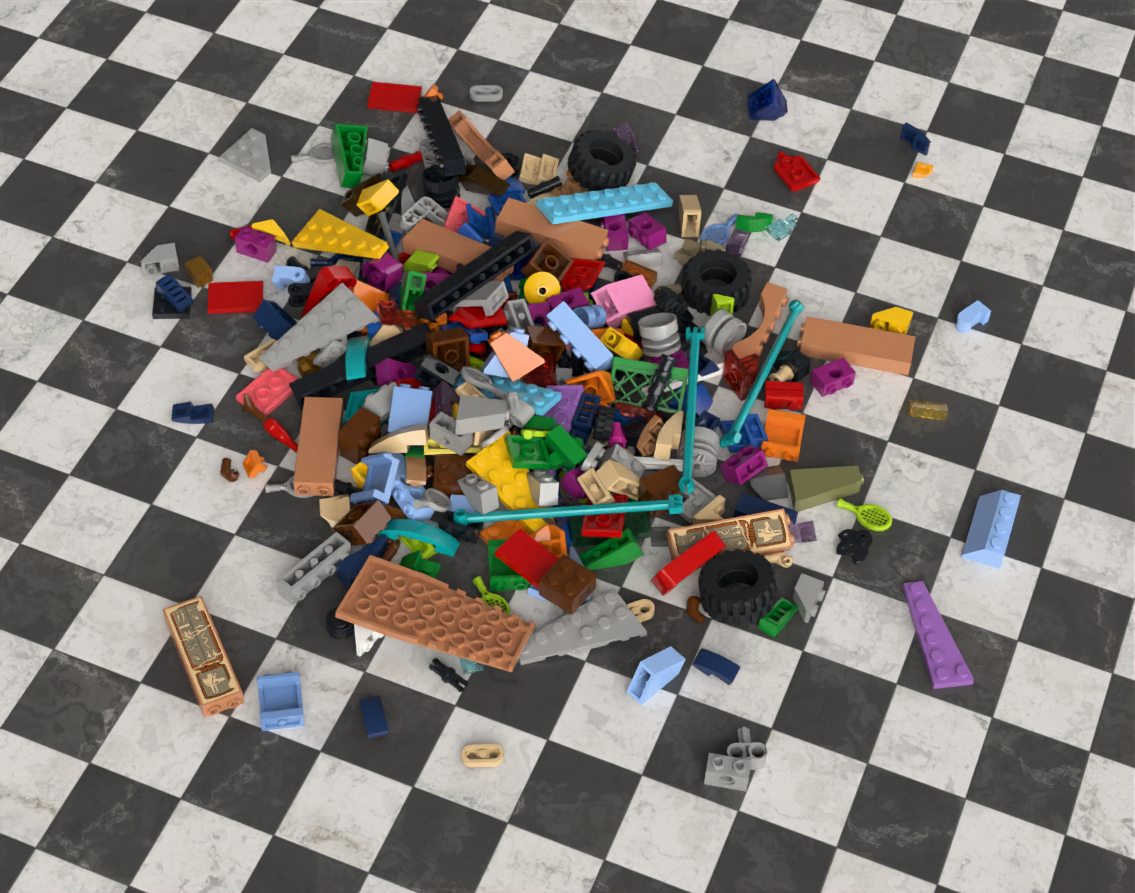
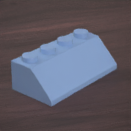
M564 301L547 315L548 326L553 331L557 330L560 333L559 337L565 345L570 344L573 348L571 351L577 358L581 357L585 361L584 365L590 372L606 371L613 367V354Z
M1000 490L979 496L962 558L1000 569L1021 495Z

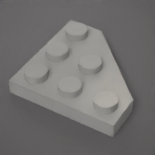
M253 128L219 156L221 163L258 182H262L271 173L265 134Z

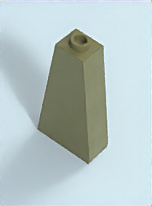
M858 465L794 469L789 471L788 476L793 510L798 512L859 493L861 485L864 484L863 473H860Z

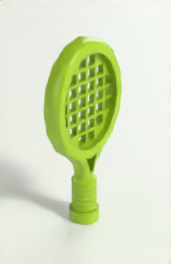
M522 428L520 434L524 438L530 439L532 437H546L550 431Z
M841 498L838 500L836 506L854 512L858 522L867 529L884 531L891 527V514L881 506L874 504L853 506Z
M480 576L474 578L473 583L477 586L479 592L482 593L481 599L484 600V604L493 608L494 605L500 604L498 606L502 608V612L510 615L511 609L508 602L500 595L488 592Z

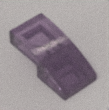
M790 520L788 528L789 532L794 536V543L817 541L813 520L793 524V520Z

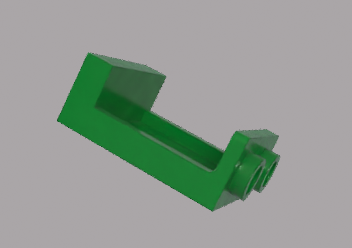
M508 539L488 540L490 591H522L528 589L531 585L530 582L494 555L495 551Z

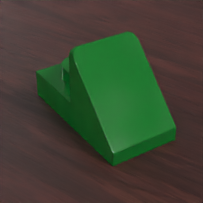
M421 550L403 556L400 562V566L426 574L437 579L441 570V563L422 559Z

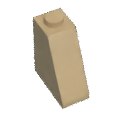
M679 195L678 211L681 237H699L701 208L697 195Z

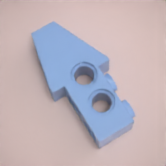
M391 453L394 458L400 460L391 495L408 519L416 521L430 520L435 510L427 506L418 510L413 507L415 500H423L422 495L425 488L422 485L415 487L406 483L404 456L401 453Z

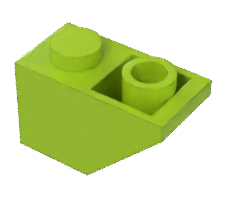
M416 250L403 264V271L431 273L437 266L435 262L440 257L437 254Z

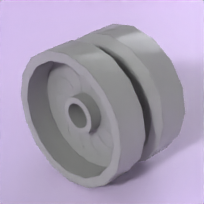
M721 309L706 323L705 340L701 341L707 347L713 348L720 356L727 357L734 344L743 340L747 325L740 319L734 318L727 310Z

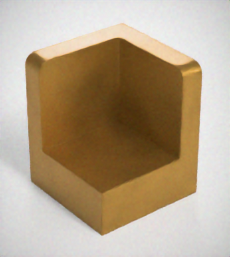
M198 256L185 263L187 276L197 288L213 281L212 268L202 256Z
M317 351L312 352L306 357L302 356L296 359L297 371L301 377L322 369V367L314 365L312 361L318 355Z

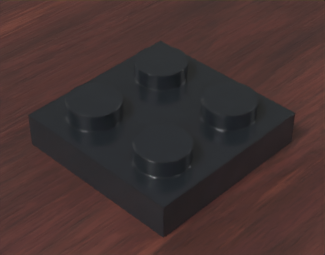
M155 287L152 310L153 319H190L191 304L178 311L157 292ZM183 287L192 298V287Z

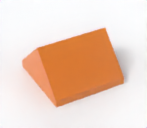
M598 370L566 380L567 385H583L584 393L601 396V401L606 404L616 401L609 372Z

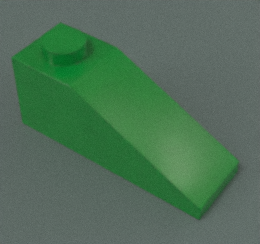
M413 271L403 272L400 287L399 326L408 328L418 326L419 317L413 301L423 294L427 274Z
M628 528L622 532V538L611 537L578 556L584 567L591 571L626 565L644 554L639 541Z

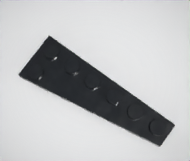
M404 171L389 178V181L399 190V193L381 211L370 215L368 218L365 232L381 240L384 233L378 213L385 212L389 224L402 190L407 185L408 175Z

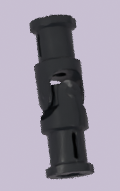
M663 353L661 354L662 360L659 368H656L653 375L652 386L648 388L647 392L649 394L646 402L642 404L643 408L653 412H658V404L660 399L664 397V390L672 376L671 370L674 363L678 360ZM663 375L667 378V380L665 381L662 378H657L656 376Z

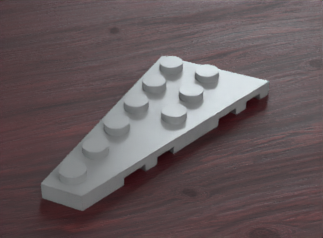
M341 283L259 358L274 372L293 363L297 358L306 357L311 354L310 352L318 348H324L332 339L339 341L347 337V334L356 330L360 331L364 329V326L380 320Z
M612 588L580 606L573 615L568 613L532 633L518 662L520 665L545 660L546 657L554 655L563 656L567 652L575 650L580 652L606 646L609 642L627 641L630 637L639 635L644 637L647 636V631L616 590Z

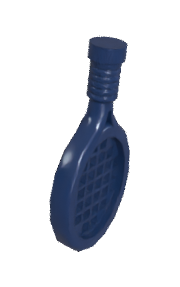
M335 254L328 260L310 258V267L333 266L339 259L359 261L361 269L363 259L360 256Z

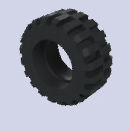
M589 130L582 133L575 140L567 165L576 183L579 182L580 186L586 187L588 191H599L622 186L626 187L634 172L637 161L631 145H628L627 141L621 139L619 135L611 134L610 131ZM596 159L601 160V161L607 163L608 165L603 164V163H600V162L597 161Z
M709 249L704 253L701 251L696 256L691 257L684 266L682 279V295L684 300L689 303L691 308L697 309V312L701 314L706 313L707 316H710L713 294L733 297V311L737 312L741 307L745 306L749 299L752 280L751 270L743 259L740 260V256L733 255L730 251L726 250L724 252L721 249H716V251ZM716 279L724 281L728 285L713 286L704 281Z
M735 549L732 552L727 550L723 552L724 554L720 555L718 553L713 556V560L709 559L700 571L698 583L702 608L712 619L715 620L717 618L718 622L722 624L726 622L730 626H735V624L745 626L746 623L751 622L753 624L759 618L763 619L767 612L769 613L773 609L777 600L776 576L774 568L767 559H763V556L758 553L753 554L750 550L745 552L741 551V549ZM734 583H746L752 586L741 592H730L723 589Z

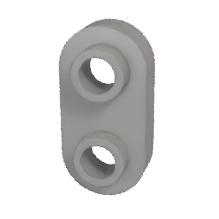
M476 85L470 88V98L476 102H496L503 97V89L498 85Z
M598 441L595 443L580 470L586 472L592 467L596 468L598 464L596 460H601L606 451L603 449L604 444Z

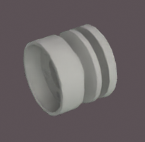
M656 313L645 316L638 321L640 336L643 337L641 339L643 354L646 356L661 357L662 353L670 355L681 349L680 335L676 332L678 330L676 315L672 313Z
M695 427L692 477H706L716 470L720 439L714 431L705 427ZM685 430L681 433L677 454L678 460H683Z

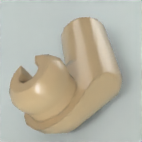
M782 551L763 555V559L765 558L770 563H776L784 568L790 567L793 563V559Z

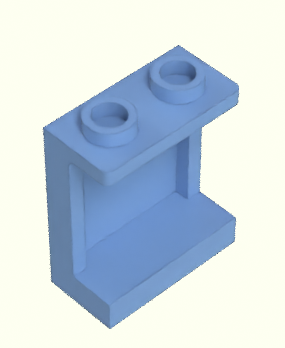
M399 384V387L394 386L388 433L413 425L429 424L432 397H434L433 391L423 386H419L418 389H412L410 385Z
M381 452L380 454L362 458L361 463L369 467L362 492L351 494L349 501L356 504L379 500L382 505L388 504L400 460L394 458L388 452Z
M286 672L276 675L266 674L257 677L262 731L305 726L299 672Z

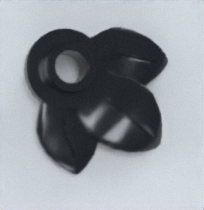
M847 529L838 534L842 541L837 546V555L852 554L855 564H859L867 558L869 554L868 548L873 542L872 535L868 531L860 530L857 532ZM861 537L866 538L864 541L859 540Z

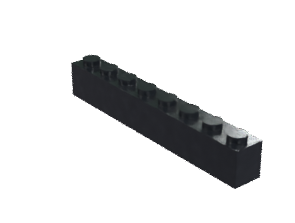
M438 95L418 98L419 105H416L417 115H419L423 130L426 132V137L429 138V145L432 146V152L435 154L439 170L443 171L445 177L466 174L465 158Z
M515 231L413 301L418 317L430 321L435 320L536 250L532 234Z
M425 322L367 348L365 359L367 365L366 377L347 380L345 358L289 383L300 409L303 410L305 397L330 398L376 377L375 366L387 358L407 363L425 355V333L432 332Z

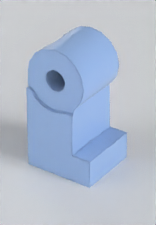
M275 266L272 283L277 289H284L285 285L292 283L310 282L309 275L301 267Z
M977 300L958 314L955 325L956 329L965 333L969 332L971 327L979 322L984 325L989 320L991 310Z

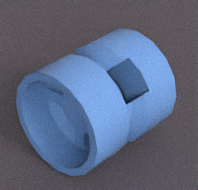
M600 305L580 306L573 311L589 329L601 328L606 322V312Z

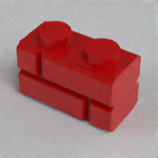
M765 381L764 408L772 410L789 409L790 411L802 410L804 400L803 383Z

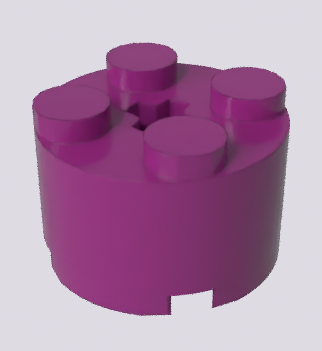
M385 252L380 259L372 258L363 264L362 275L363 278H367V285L386 293L402 280L404 267L400 261H396L388 252Z

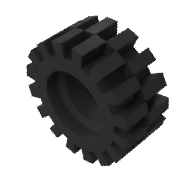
M663 286L654 296L655 303L666 313L673 314L677 312L682 315L688 308L685 301L667 286Z
M599 406L593 439L609 442L615 408Z

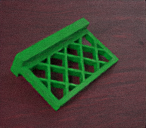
M614 357L611 379L613 386L614 381L617 385L613 388L615 390L619 387L625 396L610 403L646 409L642 407L641 403L646 402L647 397L642 394L640 388L647 383L652 386L650 381L660 364ZM672 368L669 384L675 380L683 381L682 388L674 393L668 384L667 387L673 395L666 400L660 399L662 402L658 404V411L660 409L665 413L671 414L682 411L688 369ZM616 370L624 371L628 378L618 383L615 378ZM637 374H642L647 381L637 386L632 378ZM663 375L656 376L662 378L663 380H665L666 378ZM631 380L636 388L626 394L621 385ZM638 390L643 399L638 403H633L628 396ZM675 397L679 402L678 410L669 409L666 402Z

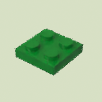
M506 435L504 441L512 468L550 469L551 461L543 437L526 439L523 435Z

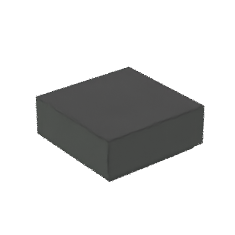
M670 526L650 527L651 547H668L666 533Z

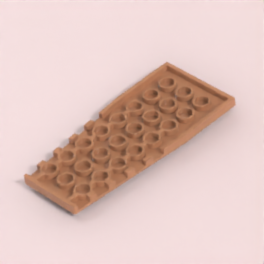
M372 555L368 557L335 613L336 618L388 637L509 672L513 671L535 626V622L527 623L520 620V616L515 613L511 616L502 612V608L497 605L493 608L484 604V600L476 597V599H472L466 596L465 591L460 589L454 591L448 588L449 584Z

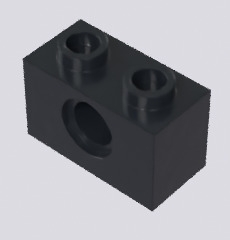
M428 354L413 378L446 398L461 373Z

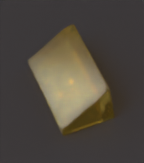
M909 400L908 416L946 420L948 414L947 404Z

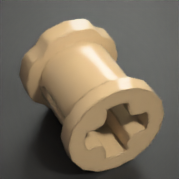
M782 365L776 373L769 375V381L785 382L791 380L794 374L789 366Z

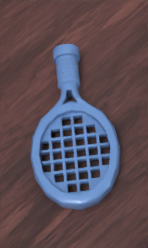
M735 213L726 223L712 224L706 227L701 233L700 240L708 239L721 245L725 244L730 235L729 227L736 223L738 214Z

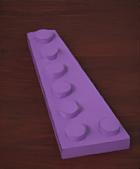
M583 385L546 386V388L561 392V400L543 416L554 417L557 424H561L570 433L572 420L582 393H584ZM545 470L554 478L556 470Z
M924 582L903 583V592L933 689L972 685L974 678Z

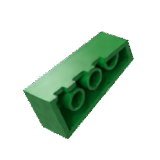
M334 125L331 143L341 188H353L360 183L363 173L368 126Z

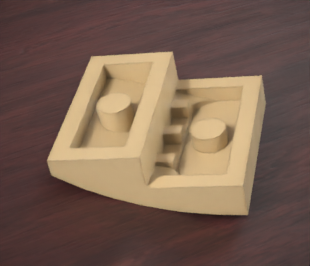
M525 153L518 180L523 183L539 185L542 181L545 182L556 177L559 159L546 154L539 158Z

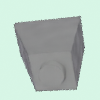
M461 395L455 434L462 435L504 428L505 420L509 421L510 409H506L507 401Z

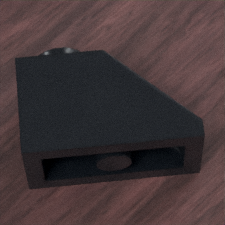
M799 350L781 351L773 367L779 370L782 365L789 366L794 374L791 380L799 382L809 374L811 359Z

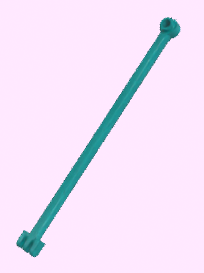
M795 299L788 304L790 312L729 433L722 436L720 440L722 448L739 443L742 437L739 432L797 316L805 308L801 301Z
M686 327V340H690L683 470L682 478L678 482L679 491L682 494H685V484H687L688 494H691L695 489L694 481L692 480L699 345L700 340H705V327H701V332H698V327H694L693 332H691L690 327Z
M680 494L669 495V500L494 511L484 515L480 512L468 513L464 509H458L453 515V520L455 523L466 526L478 522L669 510L670 514H680L683 512V496Z

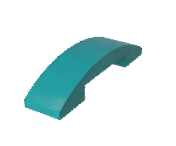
M370 335L353 337L348 340L346 347L347 380L366 377L367 365L365 359L367 348L370 347Z
M391 519L387 523L388 526L383 531L378 532L379 536L385 534L387 538L397 540L402 535L436 545L435 552L454 557L460 545V542L447 532L430 524L410 519Z

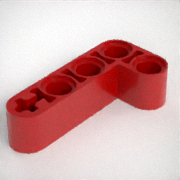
M327 266L319 271L301 314V319L341 283L349 290L356 286L357 280L349 267Z
M714 530L662 568L651 579V582L661 595L665 596L709 559L723 551L727 545Z

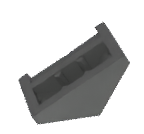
M779 465L765 467L749 479L751 487L760 496V499L768 501L788 498L785 473Z

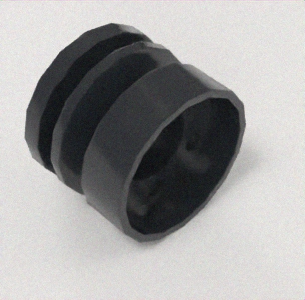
M438 164L427 167L423 171L424 197L431 198L444 209L450 208L455 196L461 198L459 175L445 177L443 171L439 170Z

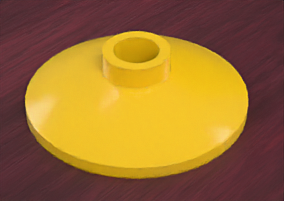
M548 272L532 274L524 285V295L530 304L543 303L547 301V298L560 294L558 280ZM542 287L546 289L544 294L539 293V289Z

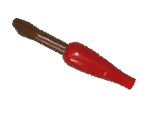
M245 393V406L242 408V412H251L263 423L267 433L297 453L298 444L292 439L285 428L274 418H268L255 406L249 394Z

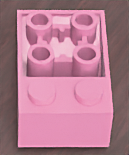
M643 275L607 284L591 293L595 303L604 308L608 327L613 328L620 326L622 319L627 318V314L654 308L658 305L655 303L654 295Z

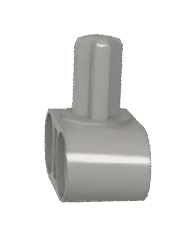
M515 391L506 393L501 399L507 401L506 409H510L509 421L520 428L524 427L535 414L534 409L528 403L518 398V394Z
M739 728L737 730L738 743H732L728 746L726 756L733 757V755H736L741 759L752 760L750 770L763 768L767 757V747L760 742H751L749 728Z

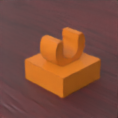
M434 84L423 96L438 95L440 99H443L442 93L438 92V87Z
M250 450L242 463L248 478H255L258 472L263 473L268 465H263L265 459L260 457L256 450Z

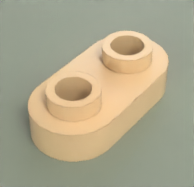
M641 599L627 604L640 623L654 616L655 606L648 599Z
M471 744L462 749L461 760L467 767H494L503 762L504 750L498 744Z

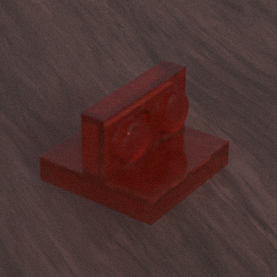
M731 349L725 351L722 376L740 401H743L748 395L749 386L757 378L759 357L754 353L739 359Z
M552 354L542 357L545 363L523 375V380L526 384H535L545 389L546 386H557L555 358Z

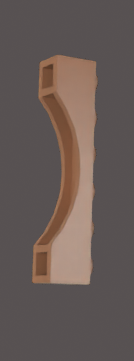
M460 110L448 119L454 132L495 176L506 180L515 172L501 153L487 142Z
M769 282L766 283L761 293L759 304L763 321L751 336L734 344L728 355V369L748 375L750 369H754L757 362L756 357L761 356L763 344H767L769 340V332H773L776 319L781 317L782 307H786L788 303L787 288Z

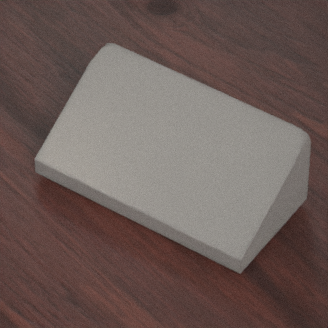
M658 248L650 251L643 249L623 253L629 270L662 265V253Z

